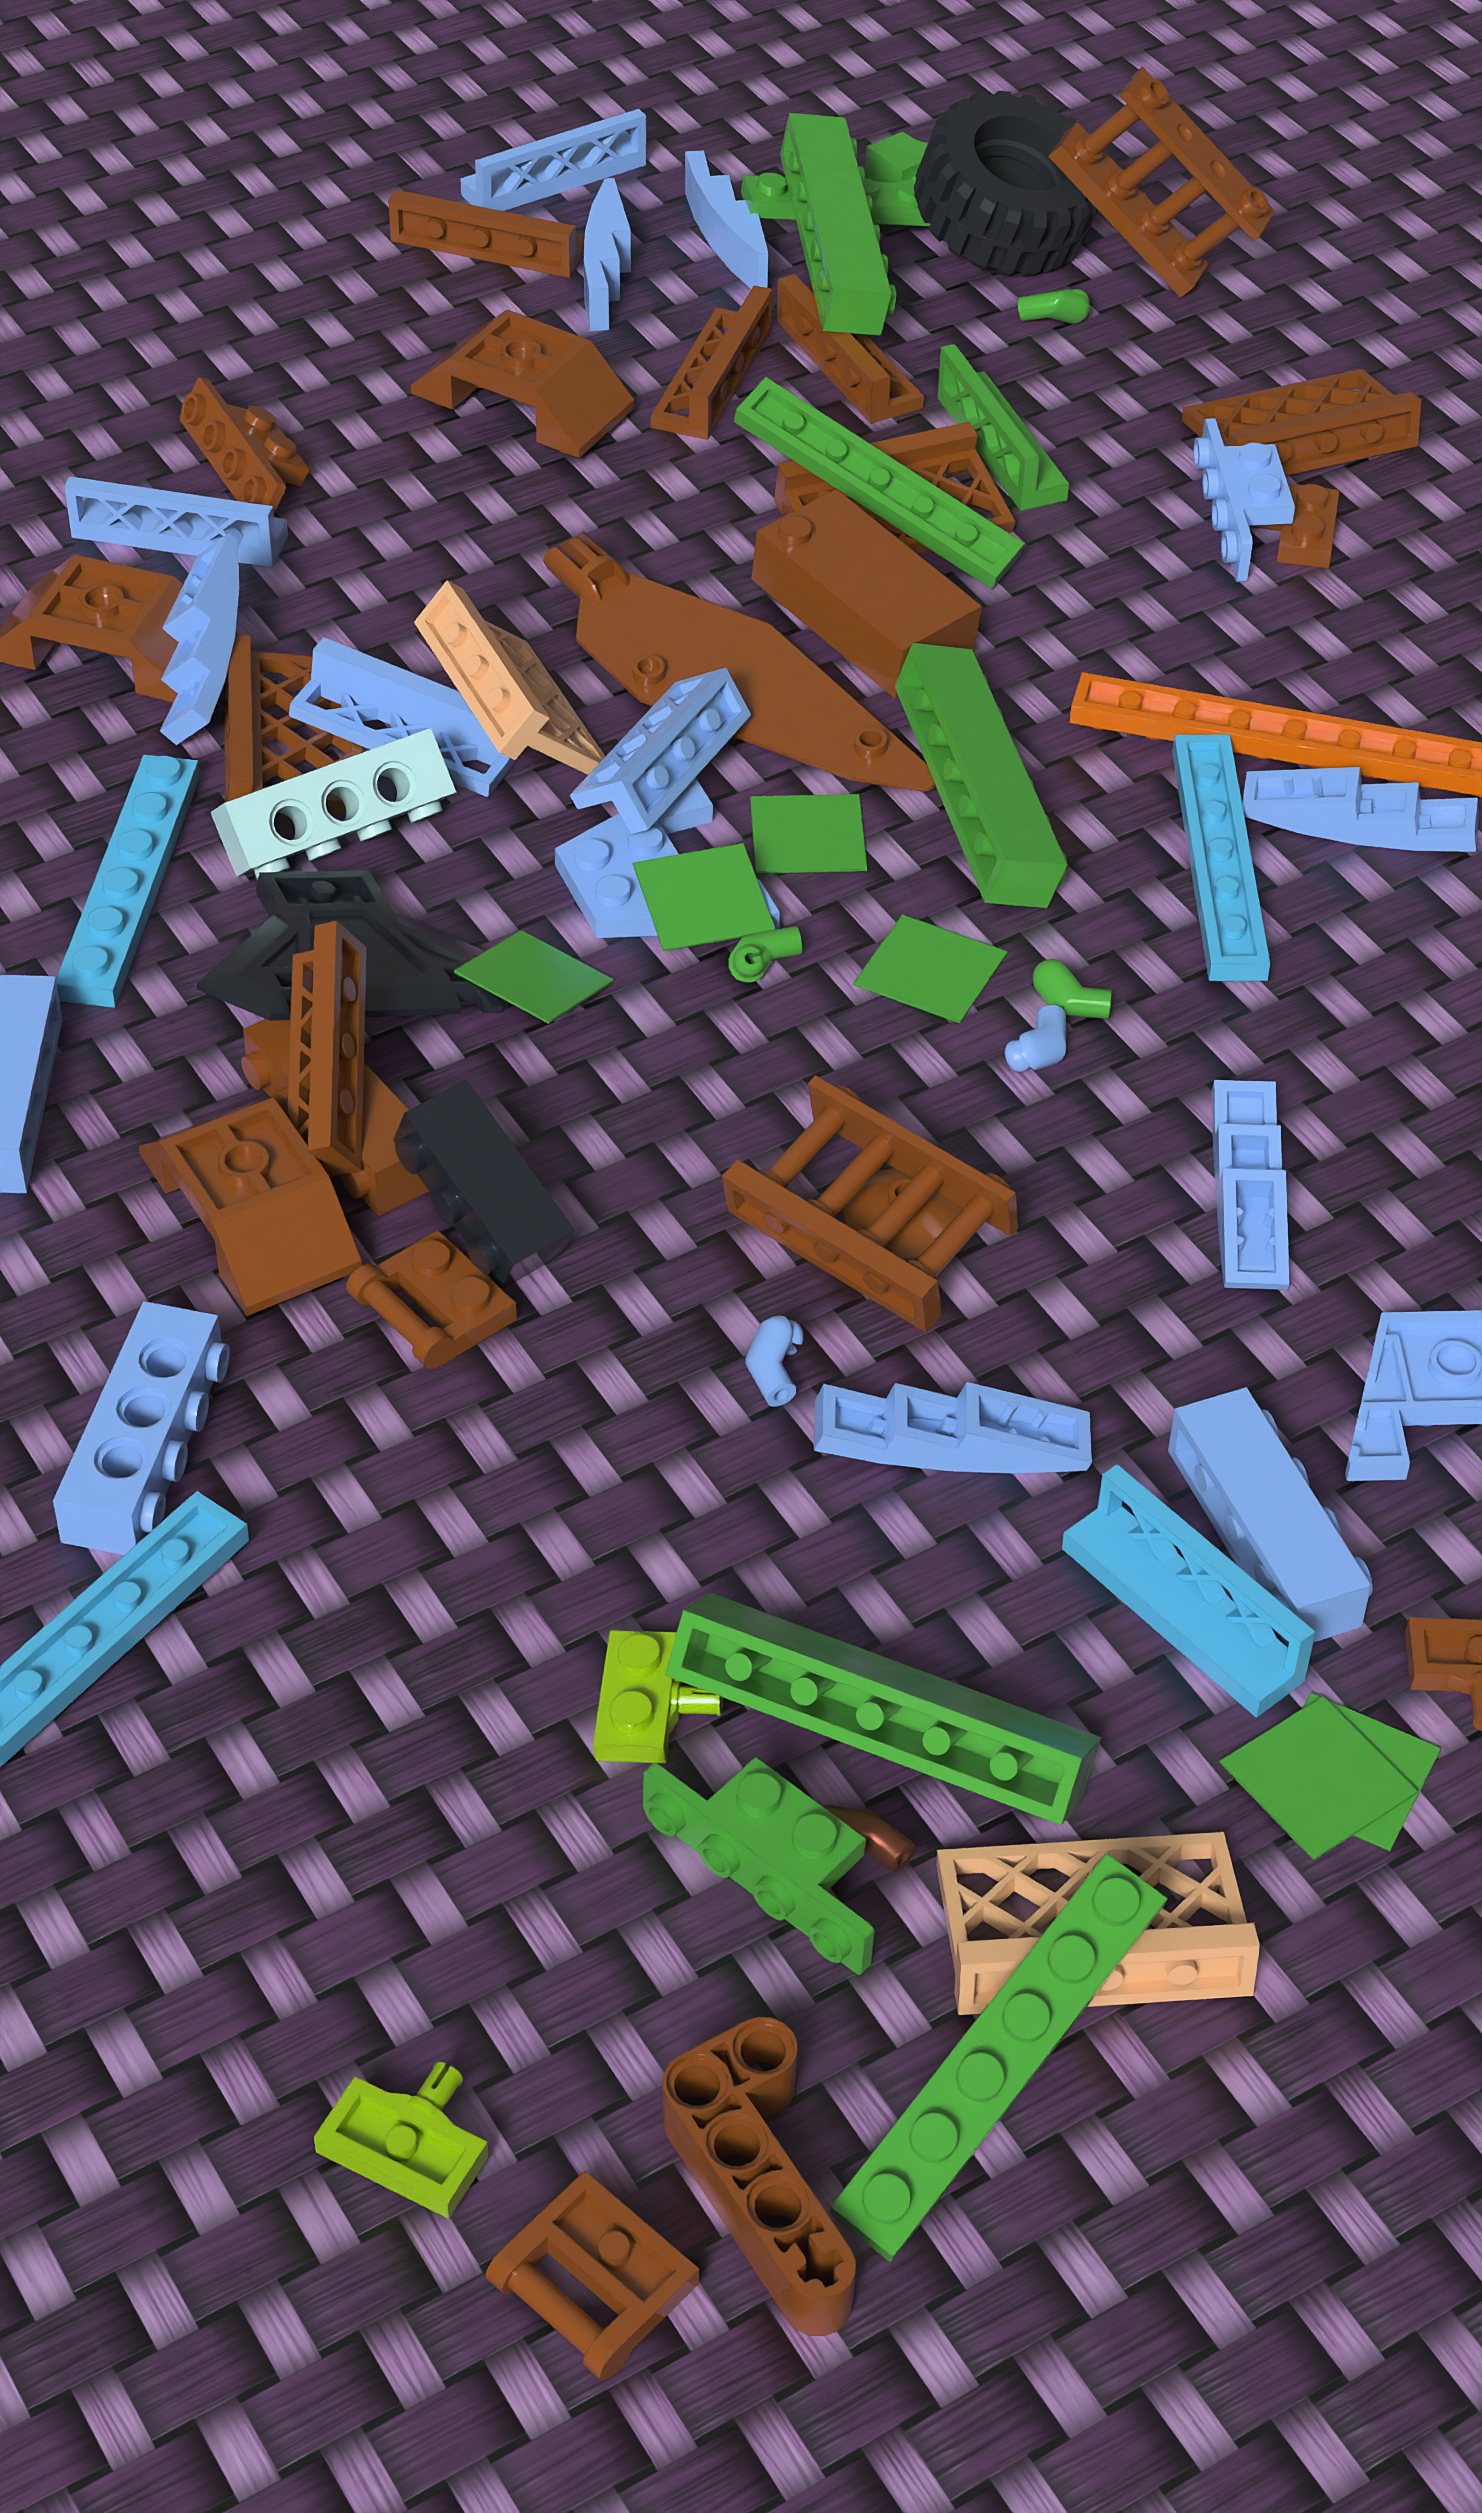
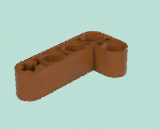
M756 2017L744 2021L690 2049L669 2063L663 2074V2128L673 2147L786 2319L796 2330L809 2336H826L841 2329L848 2322L852 2313L856 2260L851 2248L765 2123L766 2119L785 2109L795 2095L798 2043L793 2031L783 2022L769 2017ZM755 2063H769L777 2068L769 2071H757L749 2066ZM691 2097H703L711 2102L702 2106H691L682 2101ZM730 2156H742L752 2162L744 2166H730L723 2163L722 2160ZM772 2216H780L791 2220L793 2224L784 2228H772L761 2221ZM807 2273L811 2280L805 2283V2277Z

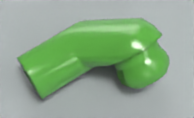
M1065 289L1019 297L1018 311L1022 322L1050 318L1069 324H1076L1083 321L1089 315L1090 302L1088 295L1083 290Z
M797 926L743 935L729 957L731 974L739 981L754 982L763 976L773 960L801 955L802 941Z
M1044 960L1034 969L1032 976L1034 987L1047 1005L1059 1006L1069 1016L1109 1019L1111 990L1082 987L1069 968L1059 960Z

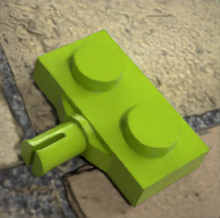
M610 1630L593 1739L596 1761L666 1763L670 1733L679 1721L681 1714H712L722 1716L724 1697L695 1686H682L681 1681L665 1675L677 1632Z
M444 2062L435 2063L433 2070L415 2096L389 2093L355 2076L314 2136L316 2153L448 2219L489 2157L487 2141L455 2126L442 2112L458 2086L463 2082L460 2072L453 2066H450L447 2071L446 2063Z

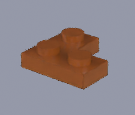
M1288 484L1295 505L1293 523L1250 525L1249 527L1281 531L1277 562L1329 569L1339 490L1324 488L1316 484Z

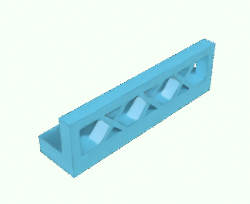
M1118 1464L1103 1473L1098 1508L1064 1532L1062 1549L1256 1718L1305 1682L1316 1631ZM1122 1501L1131 1507L1135 1517L1122 1507ZM1174 1545L1180 1549L1184 1559L1177 1553ZM1223 1587L1230 1592L1233 1600L1226 1595ZM1272 1628L1289 1642L1288 1647L1276 1638Z

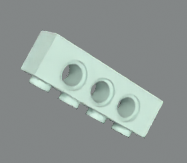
M429 728L231 800L210 813L236 877L254 871L258 880L259 872H282L289 869L290 866L286 858L306 851L308 859L311 861L340 850L341 846L338 839L357 832L360 842L392 830L389 822L390 819L406 813L411 823L443 811L439 801L456 793L432 729ZM379 775L389 778L395 784L397 789L395 802H390L380 795L377 788ZM328 794L336 795L344 802L346 806V818L344 821L336 820L328 813L326 808V797ZM276 813L285 814L293 821L295 825L293 840L284 839L276 832L274 827Z

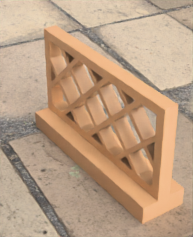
M447 580L414 623L498 752L516 760L522 751L529 746L589 775L605 758V755L528 642L485 621L464 589Z
M1224 1832L937 1850L936 1866L955 1970L954 1993L958 2015L981 2014L1043 1935L1040 1931L1055 1916H1058L1106 1853L1121 1864H1128L1142 1872L1143 1874L1139 1878L1151 1887H1154L1159 1882L1185 1897V1899L1171 1913L1164 1909L1159 1912L1150 1924L1155 1929L1146 1930L1087 2007L1253 1996L1260 1944L1254 1923H1247ZM1211 1858L1213 1871L1201 1883H1198L1173 1867L1180 1860ZM1055 1868L1071 1878L1055 1893L1029 1877L1037 1869ZM984 1873L998 1881V1883L981 1897L957 1883L956 1874ZM1013 1892L1018 1893L1040 1907L1025 1922L1020 1921L998 1907ZM1202 1907L1226 1921L1227 1925L1193 1927L1186 1923V1921ZM984 1921L1009 1936V1938L968 1941L967 1936Z

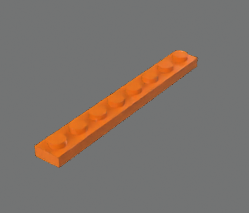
M1085 672L1081 673L1071 705L1069 723L1089 726L1098 730H1112L1140 735L1149 739L1174 741V735L1230 734L1232 750L1235 753L1252 755L1260 759H1274L1297 763L1316 769L1360 767L1361 775L1368 778H1381L1403 783L1419 782V786L1423 788L1443 789L1482 798V742Z

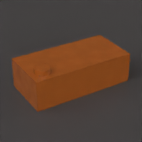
M837 489L757 530L751 580L894 699L899 697L894 686L912 643L972 649L974 652L982 606Z

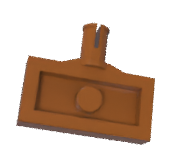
M1409 1617L1405 1630L1410 1690L1450 1691L1471 1695L1473 1726L1475 1729L1482 1731V1620Z

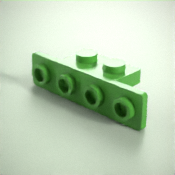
M757 1757L752 1759L708 1801L658 1763H653L643 1772V1809L649 1821L657 1830L666 1836H677L699 1853L704 1864L713 1873L722 1878H732L754 1895L758 1905L769 1916L777 1920L785 1919L809 1937L814 1948L827 1960L833 1963L841 1962L857 1975H861L871 1965L874 1939L873 1927L827 1892L864 1856L866 1838Z

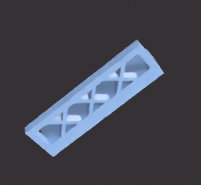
M636 109L475 160L476 174L460 178L461 195L471 205L505 211L645 166L646 115L640 109ZM631 129V135L626 130Z
M69 477L64 485L72 538L198 556L230 532L238 539L239 563L266 567L274 566L288 538L287 519L275 518L273 506L77 477Z
M325 637L313 649L311 680L290 703V717L370 750L431 728L437 744L441 747L439 749L452 782L486 797L490 796L518 760V758L513 760L498 752L459 691ZM321 696L341 704L342 708L325 710L313 705V703ZM378 719L390 724L391 728L374 730L364 726L362 722ZM479 760L491 765V767L485 774L463 766L462 762Z
M727 668L675 682L570 794L577 809L613 801L630 834L649 830L751 716Z

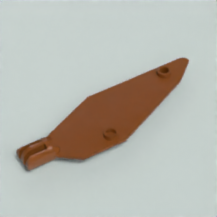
M584 531L579 533L578 538L572 537L564 541L560 546V550L557 547H553L545 553L543 562L547 570L580 599L576 642L641 703L653 706L675 682L726 667L751 713V716L732 737L851 781L921 792L930 791L936 787L927 764L771 624L629 573Z

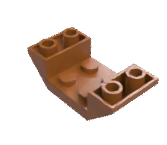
M505 310L467 336L410 385L411 394L450 409H454L478 387L512 398L521 404L535 407L536 441L559 450L561 453L577 458L585 454L634 409V398L591 340L510 310Z
M74 554L33 585L1 627L0 662L36 670L56 642L87 648L114 656L130 658L136 694L174 702L178 693L164 683L161 678L179 642L163 630L162 627L183 584L175 576Z
M274 1097L246 1104L139 1146L140 1156L164 1192L167 1194L180 1188L214 1238L219 1275L246 1316L350 1275L362 1266V1260L329 1175L317 1158L308 1151V1145Z

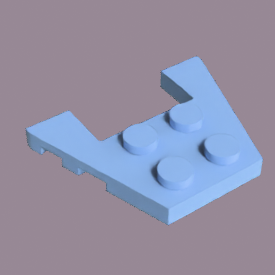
M696 777L649 830L630 834L618 813L555 848V866L596 938L657 936L632 862L678 855L667 834L713 822V804ZM758 879L757 881L775 929H779L780 912Z
M1482 1310L1381 1313L1345 1472L1347 1481L1406 1480L1410 1460L1402 1426L1482 1424Z

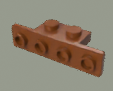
M197 378L191 393L183 401L180 414L181 423L237 501L273 506L274 514L286 490L285 483L302 486L310 470L297 453L296 445L277 426L274 415L258 406L251 405L248 409L226 404L209 379Z

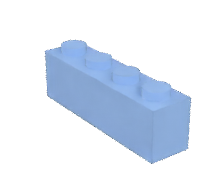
M0 975V1193H27L63 1021L56 976Z
M1247 1387L1175 1408L1168 1452L1236 1565L1316 1631L1313 1643L1362 1627L1368 1598L1373 1591L1370 1572L1364 1561L1359 1557L1354 1558L1344 1543L1333 1512L1328 1507H1322L1310 1489L1308 1476L1302 1463L1297 1458H1291L1279 1440L1277 1426L1272 1415L1267 1410L1259 1408ZM1279 1634L1285 1646L1288 1647L1289 1642Z

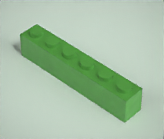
M789 113L780 156L822 330L826 332L881 335L886 315L891 316L894 312L896 290L895 286L890 285L888 282L887 256L880 252V229L872 221V198L870 195H865L864 168L858 166L856 160V139L850 138L845 117Z
M912 643L894 687L984 902L1047 908L1057 886L1061 885L1066 877L1067 859L1060 849L1052 831L1049 817L1044 813L1034 790L1033 781L1025 770L1018 754L1017 745L1009 734L1001 709L997 707L987 684V678L982 673L973 650Z
M709 1593L683 1610L665 1673L668 1677L1062 1825L1082 1803L1102 1738L713 1593Z

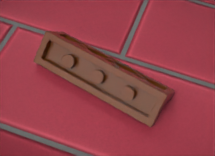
M396 189L388 199L391 242L567 278L571 277L584 257L585 234L576 233V226Z
M796 274L778 279L777 322L870 424L923 409V394L866 334L823 331L815 297L810 289ZM889 393L900 395L899 397L889 399Z
M754 285L738 312L715 308L652 412L651 428L705 440L709 439L771 333L772 289ZM722 327L728 328L724 335L720 332ZM711 356V358L707 362L705 358ZM695 383L692 389L688 386ZM689 408V417L671 413Z
M337 920L315 925L314 950L293 955L287 1117L308 1145V1151L318 1158L317 1160L329 1177L361 1171L367 947ZM312 971H313V994H312Z

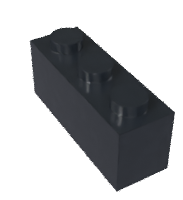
M466 1079L404 1113L393 1139L396 1154L403 1167L409 1173L417 1174L431 1193V1201L436 1213L446 1224L454 1225L467 1243V1251L472 1263L485 1276L489 1275L498 1287L504 1289L561 1256L575 1229Z

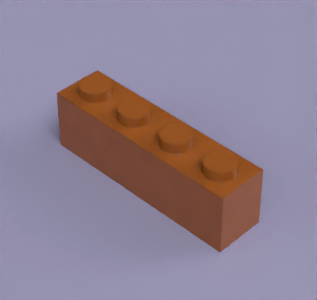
M291 1015L290 1020L269 1021L263 1019L244 1028L246 1056L241 1058L242 1069L251 1086L256 1090L263 1089L270 1098L274 1097L286 1115L288 1113ZM364 1063L361 1171L342 1174L340 1177L348 1193L355 1199L361 1197L379 1217L429 1192V1190L417 1174H411L403 1167L396 1154L393 1139L404 1113L409 1111L408 1108Z

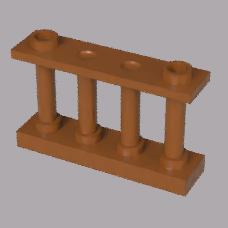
M1142 66L1135 72L1120 94V97L1127 103L1123 108L1092 134L1087 133L1076 122L1063 134L1048 157L1181 298L1194 288L1208 265V262L1202 256L1239 227L1254 241L1262 234L1275 210L1269 205L1266 196L1244 178L1169 96L1163 83L1153 78ZM1139 119H1142L1160 141L1123 170L1104 149ZM1175 155L1193 177L1158 206L1154 205L1137 185ZM1208 191L1224 208L1226 213L1189 241L1176 229L1170 220Z
M815 1075L808 1083L814 1121L768 1171L763 1169L756 1171L737 1159L721 1176L728 1212L927 1333L942 1316L938 1280H936V1277L985 1222L1010 1237L1018 1230L1016 1193L999 1176L992 1173H981L865 1105L847 1087H835ZM835 1134L863 1149L817 1200L809 1199L806 1201L786 1189L792 1180ZM884 1163L912 1178L867 1230L859 1229L855 1231L835 1219L839 1212ZM934 1192L963 1208L917 1261L908 1260L906 1262L885 1249L888 1243Z

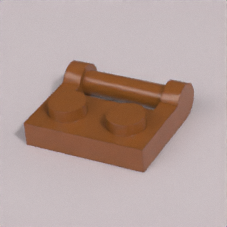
M438 1230L377 1266L373 1264L360 1266L350 1275L346 1283L347 1293L360 1305H370L413 1346V1356L427 1369H436L517 1320L516 1302L488 1276H485L472 1261ZM400 1288L441 1328L430 1327L393 1291Z
M584 2171L498 2252L486 2271V2278L503 2294L508 2295L514 2292L584 2354L582 2363L600 2381H606L619 2371L629 2358L632 2350L699 2284V2268L590 2174ZM546 2253L550 2254L619 2315L608 2327L604 2329L534 2267Z

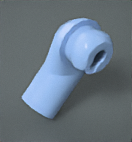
M1056 1005L1042 1007L1037 1012L1036 1029L1022 1033L1019 1040H1012L1006 1045L1005 1057L1012 1070L1024 1072L1030 1067L1034 1070H1039L1055 1065L1063 1059L1066 1053L1065 1011Z
M781 1315L770 1317L759 1325L745 1358L746 1366L768 1405L773 1407L786 1404L796 1394V1387L785 1370L782 1361L785 1355L789 1356L797 1352L795 1345L792 1343L801 1345L804 1339L801 1326L796 1321L788 1320L785 1316Z

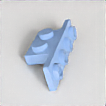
M1204 419L1202 438H1195L1194 465L1196 469L1203 470L1202 487L1205 500H1212L1214 531H1221L1222 560L1224 563L1231 564L1236 582H1245L1248 579L1252 551V536L1249 526L1292 524L1295 505L1275 444L1248 443L1243 446H1224L1216 419Z

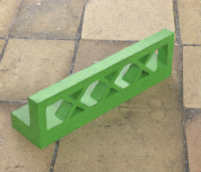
M955 344L941 347L938 399L956 424L970 421L978 435L976 451L1020 511L1066 501L1068 499V481L985 371L976 373Z

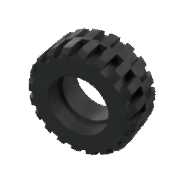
M986 91L976 93L970 96L969 99L965 97L957 101L947 111L943 112L936 121L915 175L914 196L918 204L917 207L924 223H930L929 228L932 235L939 242L944 240L948 244L949 251L960 258L964 255L973 260L972 265L984 269L986 266L997 269L998 274L1011 275L1014 271H1019L1022 276H1029L1039 273L1041 269L1045 273L1062 266V263L1071 260L1078 253L1098 212V209L1048 157L1063 134L1077 121L1072 117L1067 119L1060 114L1059 108L1050 103L1045 106L1035 102L1036 97L1023 94L1021 97H1015L1009 91H997L993 96H989ZM1000 179L1009 181V182H1011V183H1013V184H1015V185H1017V186H1019V187L1010 185V184H1008V183H1006V182H1004V181H1002V180H1000Z

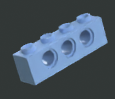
M143 1301L53 1499L61 1543L125 1555L163 1521L166 1509V1492L171 1481L179 1482L183 1476L188 1456L187 1443L192 1431L200 1432L205 1424L209 1408L208 1394L213 1382H222L227 1372L230 1350L228 1344L222 1343L218 1315Z

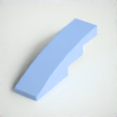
M704 150L686 151L685 194L694 220L708 244L730 271L749 288L752 289L754 285L767 288L768 250L758 213L750 214L746 200H735L729 175L710 176Z
M614 178L604 179L592 203L585 229L584 303L590 332L609 330V302L620 301V273L631 272V230Z
M230 532L197 556L162 627L163 630L179 642L161 678L164 683L178 693L160 729V732L176 745L210 722L226 679L235 639L239 597L238 539Z
M1360 767L1248 771L1246 775L1242 801L1244 817L1300 834L1355 845L1411 851L1476 852L1479 824L1478 798L1421 800L1419 782L1362 784Z
M1214 1080L1211 1091L1213 1154L1219 1246L1224 1288L1288 1290L1289 1255L1286 1170H1282L1281 1125H1277L1276 1082Z
M966 1382L957 1398L895 1383L886 1399L823 1384L815 1399L814 1451L880 1464L953 1472L1024 1474L1087 1471L1092 1463L1090 1412Z

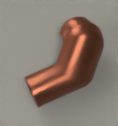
M833 1804L823 1805L825 1809L866 1838L865 1851L892 1873H897L910 1861L916 1845L875 1812Z

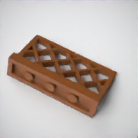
M1357 369L1183 407L1182 421L1202 438L1204 419H1218L1216 422L1224 446H1243L1248 443L1275 444L1284 474L1288 476L1418 447L1421 399L1412 392L1394 395L1366 371Z
M970 421L870 443L950 496L962 500L961 503L967 507L973 504L991 511L994 518L987 520L1008 533L1013 532L1015 519L975 449L978 435ZM793 460L778 464L774 501L781 515L791 513L836 489ZM970 473L974 481L968 487L947 478ZM841 492V493H842L843 495H845L848 499H850V500L852 499V498H850L849 496H847L846 494H844L843 492ZM851 500L884 528L900 534L898 539L915 553L932 551L860 503Z
M235 634L226 679L223 685L225 803L264 789L263 783L277 775L285 781L303 775L293 766L304 759L319 769L363 753L362 746L294 719L289 714L280 720H276L264 711L273 704H277L289 713L290 703L294 699L291 694L304 688L311 680L313 656L251 651L250 635ZM260 672L281 673L288 679L276 685L260 674ZM321 696L313 703V705L325 710L342 708L341 704ZM304 723L318 734L306 741L292 730ZM277 739L291 750L281 756H277L266 748L265 745ZM333 744L347 755L334 761L320 750ZM328 794L326 797L328 813L346 814L344 802L338 796Z

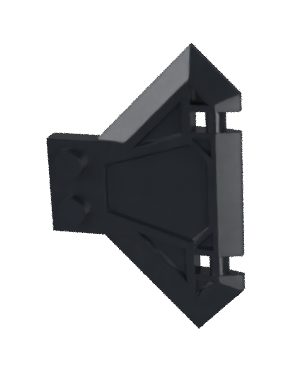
M369 870L259 872L256 894L265 908L269 919L197 983V990L269 1021L290 1020L293 955L314 950L315 925L337 920L367 947L365 1017L460 1014L461 1005H474L482 1013L503 1012L510 1004L506 1000L454 973L455 969L484 953V950L394 913ZM312 971V994H313V971Z

